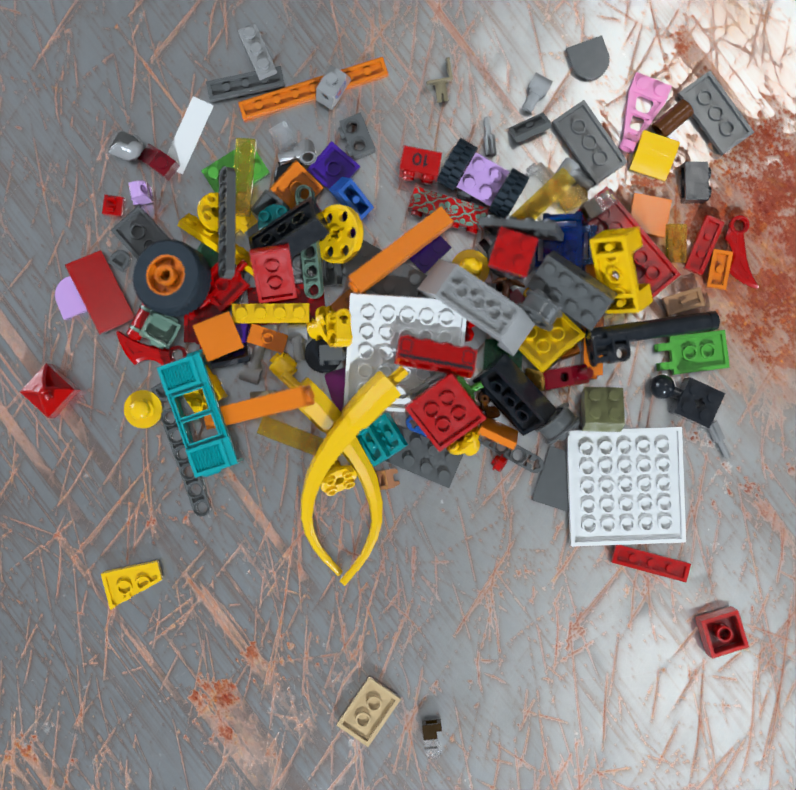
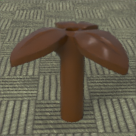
M507 277L497 278L492 281V283H497L498 292H502V295L510 299L511 286L516 285L525 288V285L519 280H507Z
M481 391L478 395L479 408L482 412L485 411L487 418H498L500 416L499 409L495 406H488L491 401Z

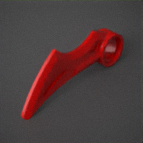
M738 215L729 221L728 230L725 235V240L730 245L731 252H733L729 273L741 283L758 289L759 286L748 264L744 233L748 231L750 223L745 216ZM736 220H740L744 224L741 231L734 228Z
M120 331L116 333L123 351L134 365L144 360H153L162 366L177 361L174 359L173 353L178 349L183 353L182 359L189 354L183 346L175 345L170 349L164 348L162 350L156 346L132 340Z

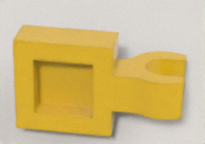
M247 207L235 215V234L240 230L245 234L247 230L258 222Z

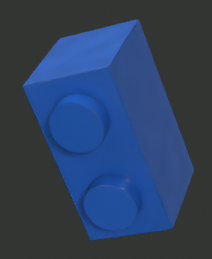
M341 177L329 189L340 205L349 206L354 209L361 220L374 208L352 178Z

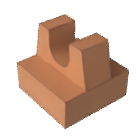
M397 469L376 471L380 490L392 489L400 484L399 480L394 481L393 474L398 473Z

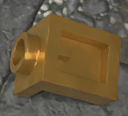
M526 368L525 375L540 391H551V389L546 390L543 373L537 369Z

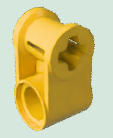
M346 309L329 311L325 318L327 344L330 347H349L353 339L349 311Z

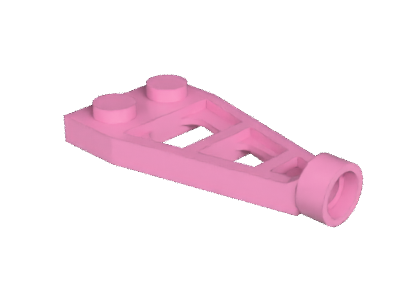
M636 72L627 96L623 136L619 146L621 150L628 153L634 152L642 131L647 130L666 103L671 85ZM639 96L653 102L652 108L646 114L636 110V100ZM632 116L644 120L639 131L630 128Z

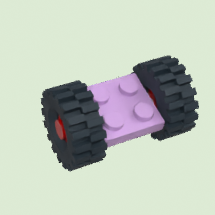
M460 138L442 167L437 181L452 190L458 187L485 204L491 205L489 211L505 219L530 177L514 168L511 172L478 154L476 152L478 147Z

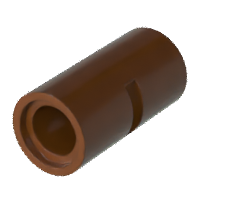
M681 99L667 113L652 124V128L656 134L667 137L694 114V110L686 100Z

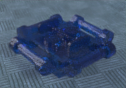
M582 211L552 215L550 213H543V220L551 219L555 222L576 221V226L560 227L564 233L563 242L543 240V261L552 250H555L582 270L584 266L594 265L589 239L596 236L598 225L583 226ZM584 233H588L587 259H584ZM537 242V245H536V248H535V251H534V253H535V265H534V268H539L540 265H541L542 262H543V261H538V242Z

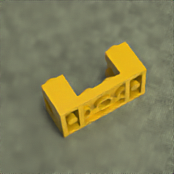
M639 227L603 230L589 239L597 280L618 294L604 314L637 313L651 304L653 299L650 283L638 284L632 253L642 247ZM613 270L619 273V279L613 276Z

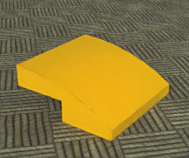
M643 130L637 149L634 151L629 170L665 181L680 142Z

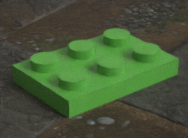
M250 140L201 170L214 192L219 193V173L221 168L224 166L234 168L236 173V195L270 175L269 170Z

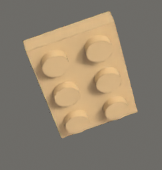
M369 676L337 722V726L369 747L400 702L401 697Z

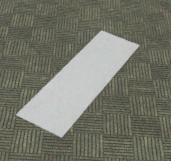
M194 96L167 153L169 157L180 165L176 172L181 174L185 171L214 106Z

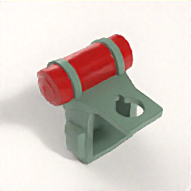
M142 303L132 323L129 324L126 334L132 340L138 341L143 337L149 339L150 344L162 350L164 348L169 349L177 336L181 323L178 322L177 318L153 311Z

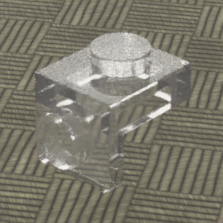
M542 162L537 165L533 163L526 169V176L531 177L536 174L546 188L551 186L556 180L554 172L549 167L546 168Z

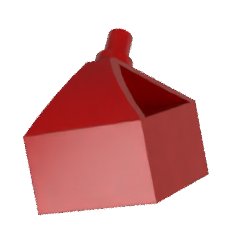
M46 363L20 393L47 418H56L81 390L56 366Z

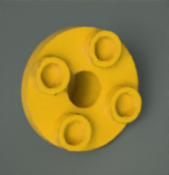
M211 192L203 196L197 206L199 220L206 228L212 231H219V193Z
M470 249L461 251L454 257L452 263L458 264L485 282L489 274V267H487L488 261L482 253Z
M331 306L317 308L316 319L312 318L307 323V332L312 339H324L327 342L325 318L329 311H334Z
M139 390L132 393L124 404V415L127 421L137 428L154 426L160 420L164 410L160 399L153 392L147 390Z
M476 426L447 446L446 449L453 455L464 453L467 456H472L476 454L480 448L479 427Z
M336 460L328 470L320 487L327 496H333L339 491L354 487L357 473L354 467L349 465L342 466L340 461Z

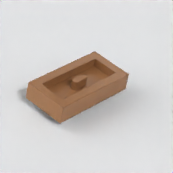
M700 287L661 298L667 317L705 305Z

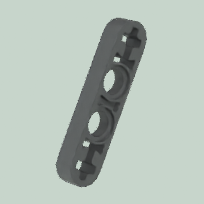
M479 436L481 445L499 455L504 454L503 457L532 473L542 471L544 467L543 460L516 444L514 450L506 447L504 451H499L496 448L497 442L494 441L491 447L489 446L490 441L484 440L482 442V437ZM515 450L523 452V458L519 461L513 458ZM527 454L531 455L528 458L531 461L538 460L539 468L532 470L530 463L522 464L527 459Z

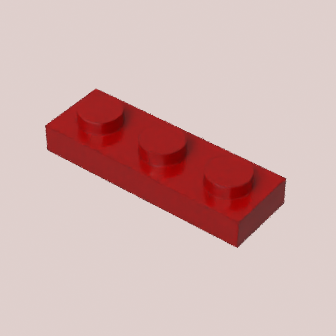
M709 215L705 216L683 269L699 276L703 275L725 222Z

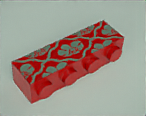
M414 187L408 207V212H411L412 216L422 218V216L428 217L442 206L453 220L450 228L458 229L461 227L466 229L467 233L474 235L481 233L482 228L479 225L480 217L487 216L489 208L421 187Z

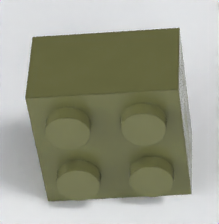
M584 387L581 393L582 431H622L625 425L623 388Z

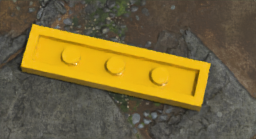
M232 304V319L234 324L309 323L310 304Z

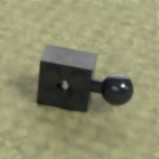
M658 375L650 383V391L654 397L658 399L674 398L669 413L707 429H710L726 394L691 377L684 378L680 388L675 387L674 381L667 375ZM695 400H699V406L694 403Z

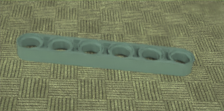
M300 185L296 189V206L306 200L301 198V192L304 189L309 190V197L311 196L315 201V193L311 187ZM319 241L311 245L315 249L312 257L307 256L306 250L301 252L304 291L306 296L312 299H318L324 293ZM312 265L317 269L314 276L308 274V269ZM312 285H317L319 291L313 296L310 293V288Z

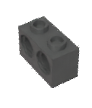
M361 112L339 121L341 127L338 128L341 138H345L348 143L345 148L349 157L353 156L354 160H358L376 152ZM350 125H355L357 130L349 132L347 128ZM361 142L365 147L362 150H357L354 148L355 144Z

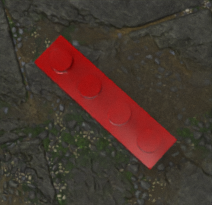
M615 545L611 558L612 563L682 582H687L691 564L688 562L624 545Z

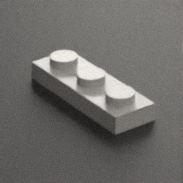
M254 23L239 29L238 33L259 80L277 74L256 24Z

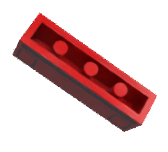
M404 335L399 337L394 364L445 374L452 372L455 376L471 378L475 372L478 350H473L469 346L457 347L448 342L441 344L434 342L432 339L421 340L415 339L412 335Z

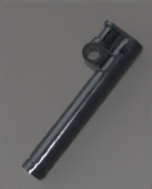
M716 311L595 327L592 331L586 329L585 341L591 367H596L598 363L606 362L611 364L627 361L631 356L629 342L717 330L720 325L719 315ZM617 349L622 353L621 358L616 354Z

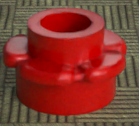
M504 454L496 455L492 460L493 470L496 469L501 472L505 467L508 459L503 457Z

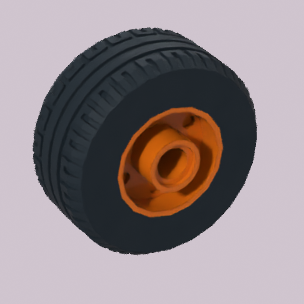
M161 240L147 247L139 256L133 270V287L140 301L149 309L167 316L179 317L193 312L204 302L211 287V270L204 256L195 248L178 240Z

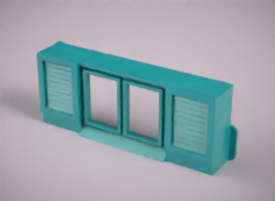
M202 349L187 354L183 359L157 367L195 478L200 476L208 477L220 473L222 469L244 461L242 457L237 458L202 358L205 356ZM202 388L209 409L185 417L178 396ZM211 414L218 434L194 442L188 422Z

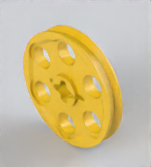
M338 204L328 206L321 212L326 221L328 215L332 214L331 223L327 221L330 233L323 241L319 240L321 258L329 263H346L352 260L361 248L363 224L357 212L351 207ZM346 211L348 217L347 220L344 222L342 219V215ZM354 227L356 230V234L352 238L350 232L351 229ZM347 245L349 251L348 254L345 256L343 253V249ZM330 247L333 248V255L331 257L328 254Z

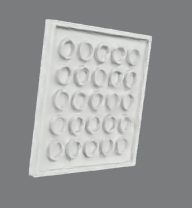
M350 293L349 313L351 315L353 339L352 344L347 347L344 406L378 371H381L388 377L401 366L394 364L400 336L412 335L415 339H432L436 343L448 342L452 343L453 346L462 347L465 342L466 319L436 298ZM403 366L408 375L395 386L402 395L384 411L407 412L404 405L428 388L415 395H412L410 390L425 383L427 378L439 372Z
M682 427L622 429L621 432L569 431L570 435L566 438L570 546L686 542Z

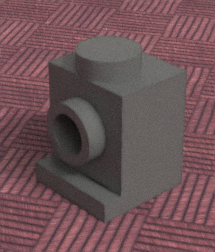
M319 345L320 365H325L326 361H328V365H340V361L346 360L347 349H344V347Z

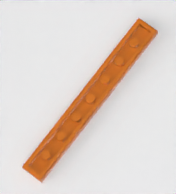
M383 56L341 69L342 72L351 78V82L345 90L389 76ZM324 75L238 102L244 122L315 100L316 88Z

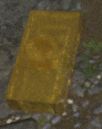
M666 224L665 256L671 263H686L687 224Z

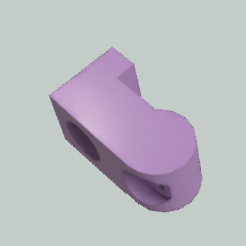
M133 181L128 183L130 197L133 200L134 206L154 203L152 188L147 182Z

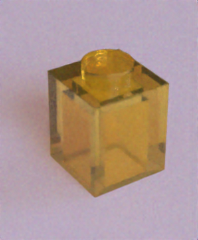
M577 184L559 195L556 200L564 213L568 215L589 199L587 198L588 193L586 189Z

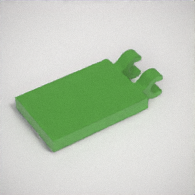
M725 330L667 337L668 343L654 345V352L669 350L670 362L656 363L657 371L671 369L672 375L730 368Z

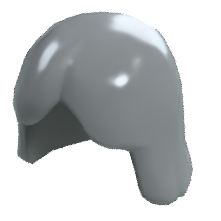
M120 130L113 139L108 153L126 161H135L142 152L143 144L137 135H131Z

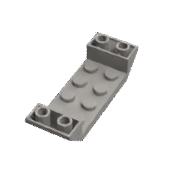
M438 259L417 289L418 292L427 298H436L499 341L497 346L512 356L515 355L535 325L521 307L455 263Z

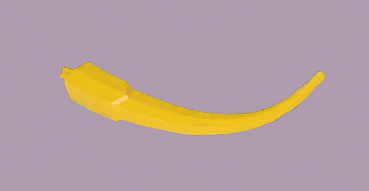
M402 365L388 377L381 371H378L343 407L342 414L323 440L305 476L301 494V522L304 533L315 553L337 576L341 575L343 570L322 547L314 529L312 515L315 498L328 470L346 446L362 429L367 428L402 395L395 387L408 375V372Z
M286 370L279 379L289 389L311 385L315 396V404L298 409L320 431L327 435L342 413L308 377L299 382ZM356 436L342 451V454L349 464L354 467L362 483L369 503L371 523L368 537L360 555L339 581L344 586L360 570L370 556L378 540L382 525L383 502L378 478Z

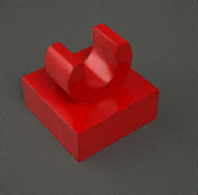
M104 195L102 214L123 217L125 198Z

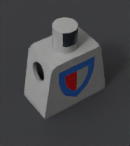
M331 65L316 88V101L333 110L351 82V78Z

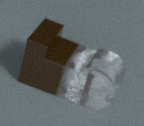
M609 189L583 203L579 209L586 221L590 222L616 205L619 200L613 190Z
M441 719L423 720L422 730L425 755L431 760L438 759L442 752L441 744L437 739V732L442 731Z

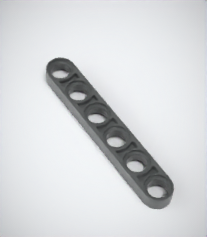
M224 166L219 173L218 274L220 278L232 279L235 273L236 173L234 168Z
M167 409L162 413L161 421L192 509L197 516H206L210 513L212 507L201 476L195 478L194 475L192 477L185 475V468L191 465L188 457L181 459L178 456V451L181 448H185L182 438L179 441H175L172 438L173 431L179 429L176 420L173 423L166 421V414L172 412V409ZM197 484L201 487L199 495L192 494V485ZM200 502L207 505L205 513H200L197 510V505Z

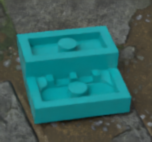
M389 412L384 413L356 435L373 467L384 462L408 445Z

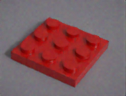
M452 372L404 405L406 411L439 452L487 419Z

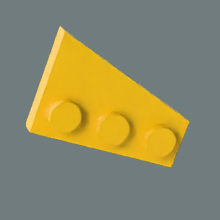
M159 560L103 571L101 573L110 610L163 579Z

